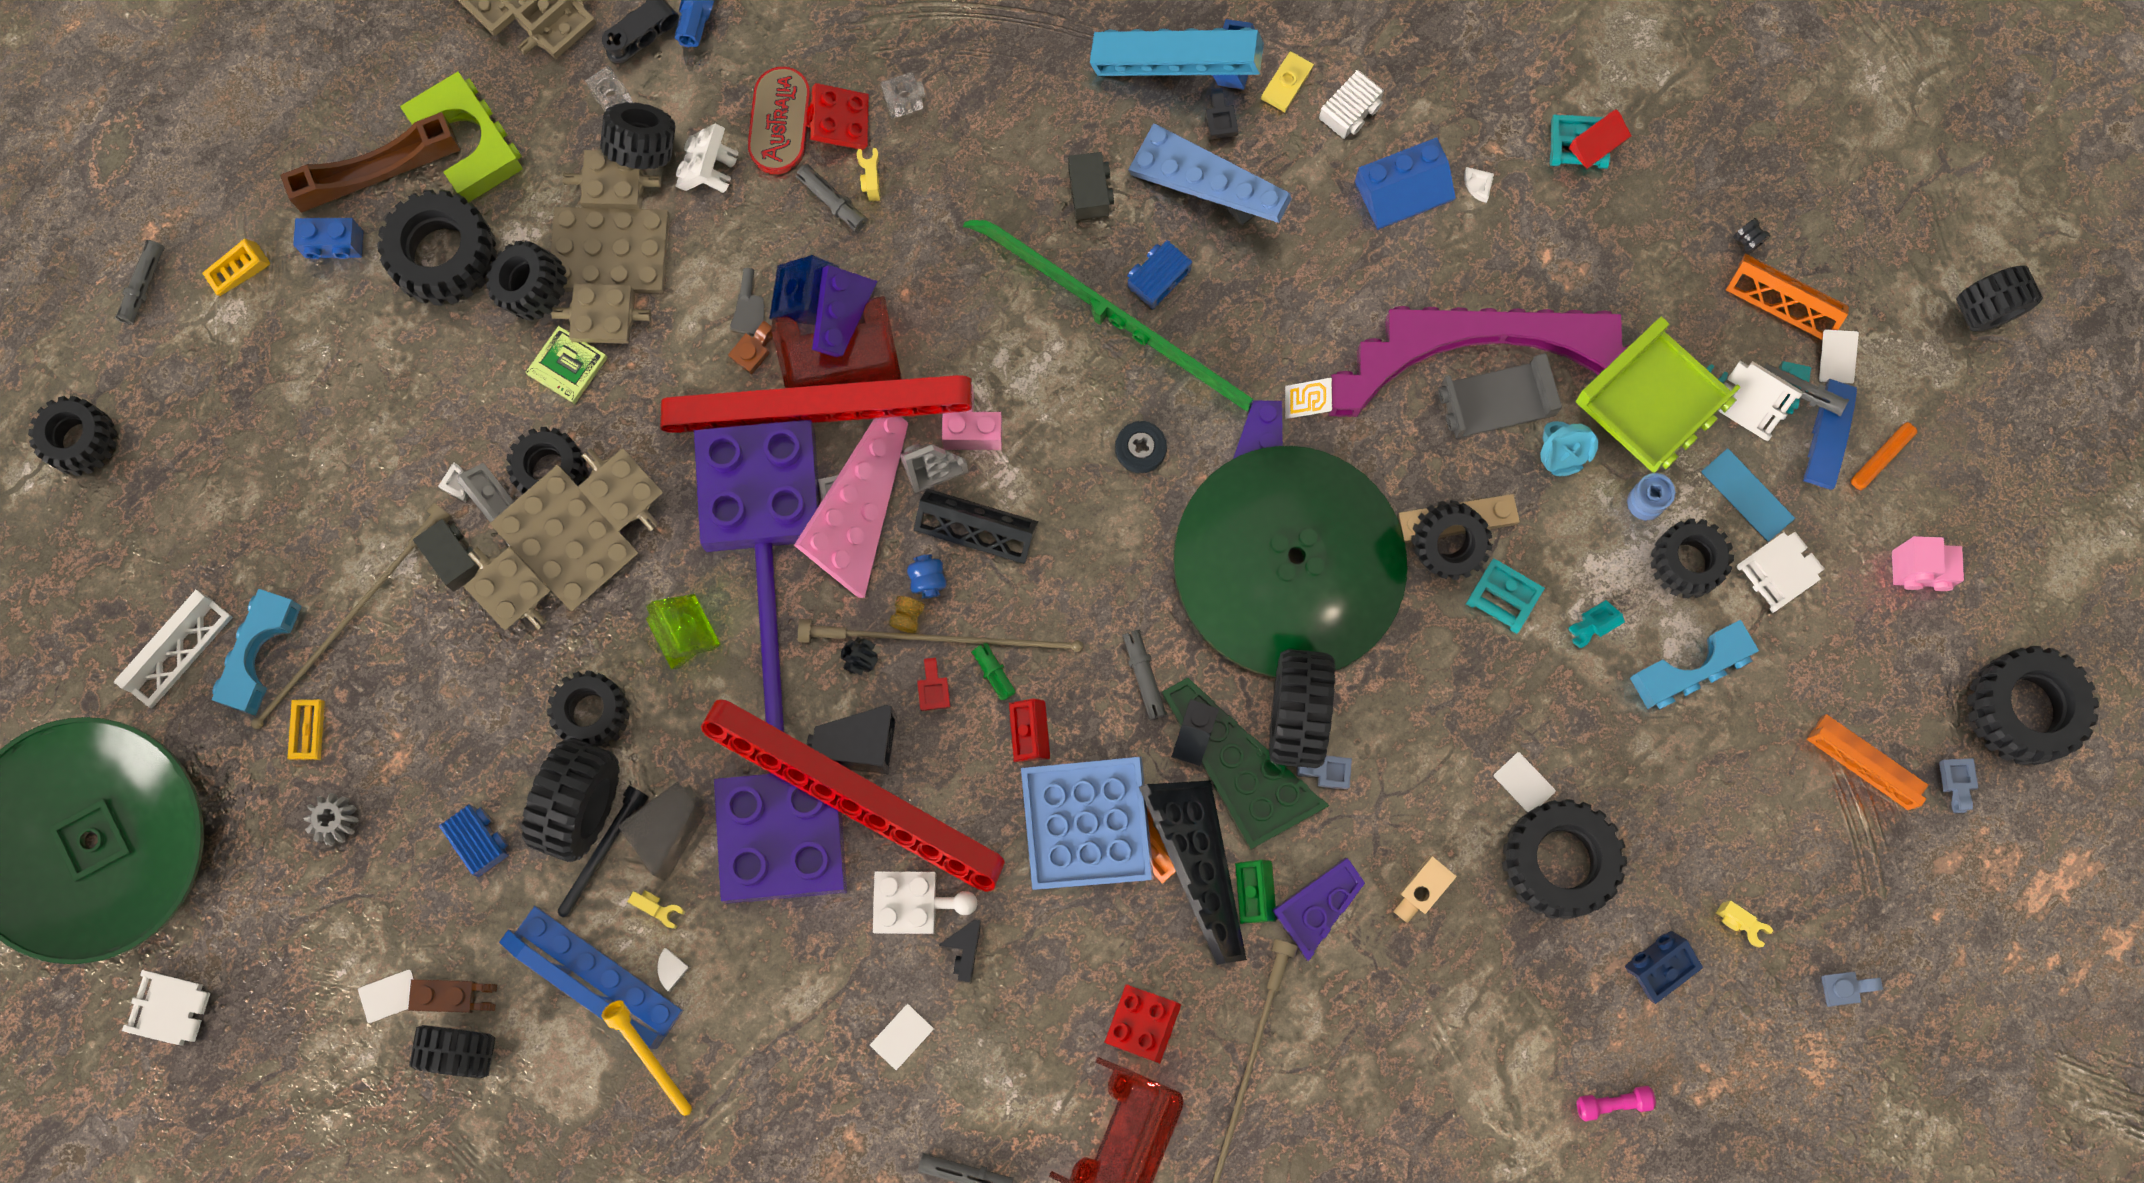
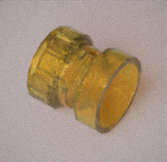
M897 596L894 604L896 611L895 614L891 615L888 625L903 632L916 634L919 627L917 620L919 615L923 614L925 604L913 598Z

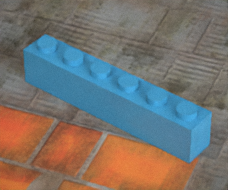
M1247 27L1240 30H1226L1223 28L1198 30L1188 28L1185 31H1172L1169 29L1144 31L1133 29L1128 32H1118L1109 29L1104 32H1094L1090 64L1097 76L1260 75L1264 42L1258 30Z

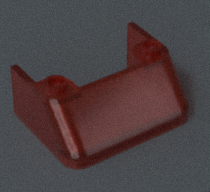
M1097 1057L1095 1063L1113 1070L1108 1081V1092L1113 1099L1118 1100V1103L1095 1159L1089 1157L1080 1159L1074 1165L1070 1178L1053 1171L1050 1172L1049 1177L1061 1183H1153L1181 1114L1183 1096L1180 1092Z

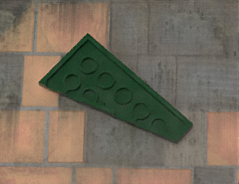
M1189 678L1162 691L1161 694L1180 728L1190 699L1219 709L1201 765L1249 850L1256 848L1330 806L1309 789L1307 784L1299 780L1285 767L1286 765L1272 762L1269 750L1251 734L1247 733L1235 719L1227 715L1215 704V701Z

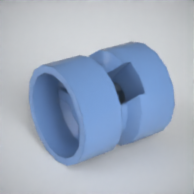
M1651 473L1644 476L1628 494V509L1638 519L1646 521L1657 518L1674 501L1676 493L1674 484L1663 474Z

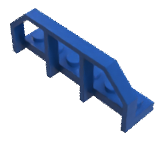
M536 906L533 907L517 931L508 929L499 941L516 959L602 1020L601 1014L610 1003L617 1000L623 1001L630 1010V1013L657 1031L653 1032L633 1019L630 1021L649 1049H657L684 1011ZM525 937L564 966L551 963L531 949L521 939ZM573 971L608 997L596 995L569 974Z

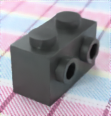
M1102 152L1068 156V171L1075 220L1109 216L1110 205H1114L1113 189L1107 188L1106 179H1110L1109 162H1103Z
M441 519L415 537L413 541L444 584L455 592L474 578L480 567L468 556L473 551V548L471 546L466 548L461 540L465 536L454 523L449 525Z

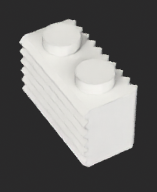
M1357 70L1338 89L1333 97L1323 105L1319 119L1325 125H1328L1329 128H1332L1342 139H1345L1350 133L1355 135L1364 125L1365 121L1363 119L1369 113L1373 116L1382 106L1383 101L1381 99L1384 90L1361 71Z

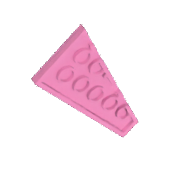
M902 417L875 418L794 545L858 598H865L908 427V422Z

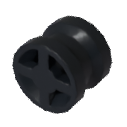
M1757 218L1748 222L1733 236L1736 241L1744 245V251L1747 254L1752 253L1771 236L1768 231H1763L1760 228V222Z

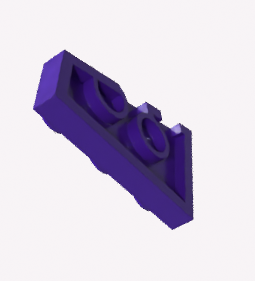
M831 265L823 267L812 350L834 357H840L844 354L876 286V280Z
M1253 400L1234 458L1261 448L1283 446L1282 401Z
M1346 857L1272 909L1290 938L1298 946L1306 961L1311 959L1318 945L1327 937L1331 927L1339 916L1345 912L1365 884L1350 860Z

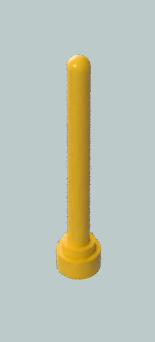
M621 1000L610 1003L601 1014L603 1020L610 1028L620 1030L679 1112L684 1116L689 1115L692 1111L691 1105L630 1023V1010Z

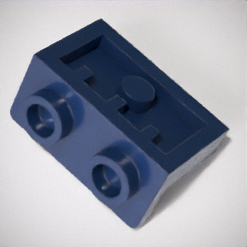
M1670 931L1659 936L1656 942L1646 950L1637 953L1625 965L1627 972L1636 977L1648 999L1657 1004L1703 969V966L1688 940Z

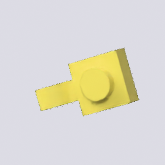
M873 148V156L870 159L863 158L861 149L857 151L858 163L861 167L865 168V174L860 175L862 192H867L869 202L880 201L877 167L879 155L876 148Z
M644 890L642 895L634 891L632 892L627 901L628 903L659 919L666 927L676 929L677 925L670 922L669 915L674 911L684 915L685 910L677 905L662 907L658 904L660 898Z
M1732 901L1722 903L1716 914L1723 918L1722 922L1735 931H1739V929L1745 930L1749 942L1755 947L1760 948L1765 945L1757 937L1759 930L1766 934H1772L1773 932L1769 925L1757 921L1755 916Z

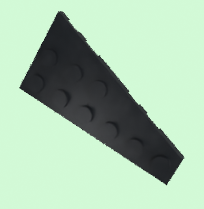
M1211 780L1140 786L1139 789L1216 964L1221 965L1247 960Z

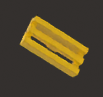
M321 699L291 701L287 759L321 760L325 701ZM301 706H305L302 727L301 753H297ZM313 706H314L312 747H311V753H309V751H310V737H311V723H312V709H313Z

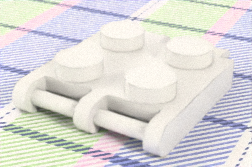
M1739 361L1728 377V380L1735 384V386L1738 384L1741 387L1734 395L1737 401L1725 413L1721 409L1718 412L1762 439L1769 441L1775 426L1780 419L1784 420L1786 418V411L1796 398L1799 399L1803 392L1753 361L1750 365ZM1724 382V385L1730 391L1734 388L1732 385ZM1787 394H1791L1782 408H1778ZM1772 415H1774L1775 418L1772 420L1767 429H1763L1769 421V419L1772 417Z
M1783 532L1736 565L1738 570L1742 569L1755 585L1752 588L1756 592L1759 590L1771 606L1769 609L1772 613L1821 580L1818 574L1824 570V567L1813 553L1805 558L1801 553L1808 547L1796 532L1789 536Z
M142 970L140 976L143 978L137 996L133 997L131 1004H134L128 1024L123 1026L122 1031L175 1045H184L185 1040L195 1042L202 1020L192 1017L194 1013L204 1014L210 993L201 991L202 984ZM149 979H152L146 999L144 1000L143 996ZM143 1006L137 1026L134 1027L139 1008Z

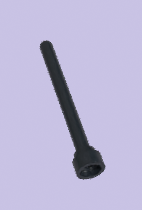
M628 785L623 793V796H625L622 801L624 805L559 906V916L567 917L630 816L634 810L638 811L640 806H645L650 798L648 795Z

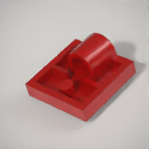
M815 83L812 87V100L806 114V125L811 128L810 140L864 150L868 146L869 94Z
M1126 984L1104 1043L1160 1064L1182 1004Z

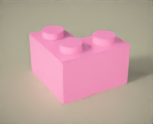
M973 384L971 410L943 413L942 442L944 450H1002L1001 412H974Z
M1914 536L1892 550L1893 585H1904L1906 590L1923 589V586L1934 587L1935 591L1953 590L1954 586L1964 581L1962 546L1944 545V538Z

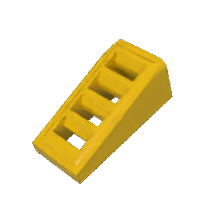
M245 238L206 269L203 275L216 295L221 296L261 272L270 265V262L256 242ZM241 260L244 266L241 268L237 261ZM230 266L234 271L233 275H231L227 267ZM219 272H221L226 280L223 283L217 275Z

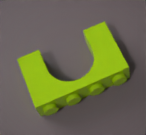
M459 71L400 107L412 125L419 120L442 112L449 123L469 121L481 127V140L476 150L468 157L443 171L457 194L465 197L469 203L523 170L518 161L522 156L513 142L507 145L503 139L508 135L499 121L493 123L489 118L493 113L483 99L479 102L475 97L479 92L471 79L464 80Z

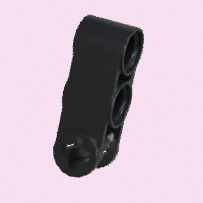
M646 0L644 4L628 13L621 21L603 33L602 44L606 49L607 57L616 64L628 61L629 58L649 46L664 32L672 29L679 20L678 13L666 0Z

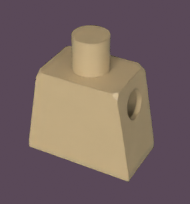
M1429 855L1399 892L1405 898L1393 912L1406 923L1413 918L1418 910L1426 914L1457 876L1433 856ZM1419 886H1424L1427 889V894L1422 899H1417L1414 895Z

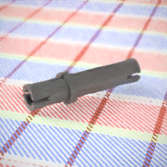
M809 164L803 165L797 171L796 178L832 210L831 212L835 217H840L855 232H859L865 227L868 218L851 204L852 201L848 197H843Z
M146 240L128 288H124L122 292L124 298L115 316L116 320L128 325H134L141 304L146 302L147 296L145 294L160 256L165 249L162 244Z
M1766 363L1764 366L1765 369L1781 379L1800 387L1798 389L1803 392L1800 398L1810 402V406L1815 407L1817 405L1838 416L1842 415L1849 399L1842 398L1825 390V386L1821 384L1816 386L1793 374L1769 365V363Z
M1134 630L1131 631L1132 636L1129 633H1125L1122 635L1130 657L1128 661L1129 667L1134 669L1148 713V719L1155 720L1158 719L1157 714L1160 717H1164L1167 715V712L1165 711L1150 665L1152 661L1151 655L1146 653L1140 634L1141 631Z
M926 1153L922 1154L918 1173L957 1183H1013L1014 1177L987 1171V1167L981 1166L979 1169L930 1156Z

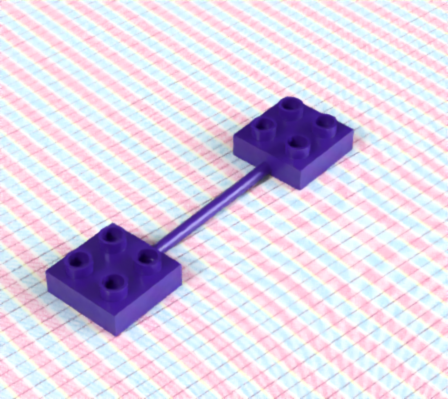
M811 420L694 430L700 544L706 552L755 548L765 721L784 732L772 546L795 544L820 505L815 429ZM770 772L769 774L714 779L720 897L722 902L732 904L847 893L841 812Z

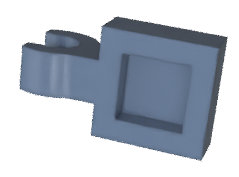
M1326 756L1324 764L1318 768L1297 767V776L1318 777V787L1348 790L1350 788L1352 758Z
M1974 758L1940 761L1943 791H1953L1951 801L1953 813H1966L1967 810H1973L1970 791L1978 789Z
M1855 971L1821 976L1827 1007L1860 1003V993L1883 990L1881 977L1857 981Z

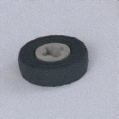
M1135 421L1126 425L1119 432L1115 441V454L1119 462L1127 470L1135 473H1148L1155 470L1163 462L1167 453V440L1163 432L1155 424L1147 421ZM1147 442V452L1145 450L1140 451V453L1136 452V445L1134 443Z

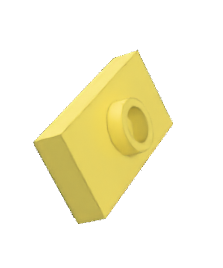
M1290 51L1263 92L1261 100L1286 112L1313 70L1314 64Z

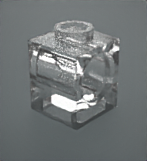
M609 65L585 80L591 94L605 112L608 107H613L615 104L633 103L627 89ZM616 91L614 95L606 97L608 92Z
M913 72L880 82L891 119L923 109L922 98L926 97L921 80L916 82ZM902 92L911 93L907 97L898 96Z

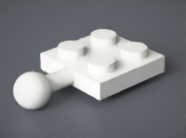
M875 872L873 933L935 934L936 909H955L960 915H970L977 908V898L969 891L959 892L955 897H936V872Z

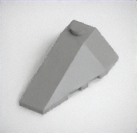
M915 444L904 450L905 453L900 454L914 493L969 472L964 458L932 444L922 446Z

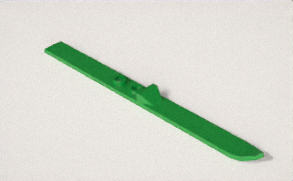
M969 220L964 222V228H970L998 242L1089 304L1094 322L1101 325L1105 318L1108 317L1109 322L1120 330L1124 328L1132 333V337L1141 345L1145 346L1148 344L1248 412L1250 410L1253 398L999 226L986 220Z

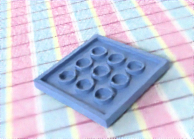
M1142 757L1021 768L1032 890L1154 879L1147 805L1139 789L1140 786L1145 785Z

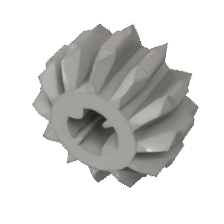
M330 793L327 799L322 796L317 797L318 806L307 805L312 814L303 817L304 821L311 823L305 830L309 834H314V841L320 843L324 840L326 845L332 846L335 840L340 843L345 842V832L351 835L355 833L354 829L350 828V824L359 821L357 817L351 816L357 809L354 805H348L349 799L342 796L338 798L336 794ZM333 815H335V820H334V821H329V824H328V823H327L328 818H332Z

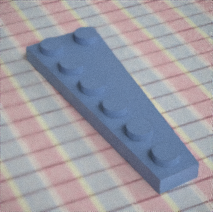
M1156 124L1152 125L1128 169L1131 176L1278 223L1281 221L1292 200L1289 192Z

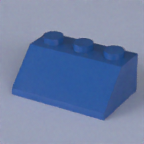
M1437 137L1358 168L1355 178L1357 188L1377 230L1454 201L1456 198L1449 161Z

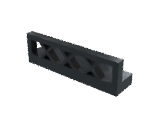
M927 488L919 501L913 531L1025 564L1039 521ZM924 513L936 516L940 524L935 527L922 524ZM955 522L961 523L965 526L968 533L964 535L955 534L950 525ZM984 530L991 532L996 541L990 544L985 543L981 540L978 533ZM1011 539L1024 542L1022 553L1010 550L1006 542Z

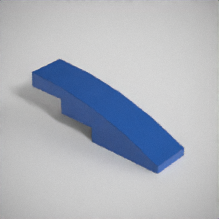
M1828 379L1825 390L1842 398L1849 399L1841 416L1819 407L1812 430L1814 436L1807 456L1810 459L1803 481L1832 490L1837 483L1850 433L1857 387Z

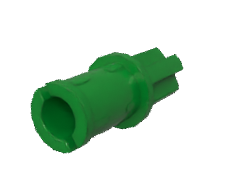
M984 643L982 646L980 645L975 648L971 653L984 672L983 678L989 680L1000 700H1007L1015 694V689L1003 671L1004 665L999 664L989 644Z

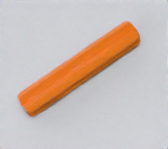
M1909 422L1904 423L1850 480L1851 484L1860 491L1866 488L1917 434V428Z

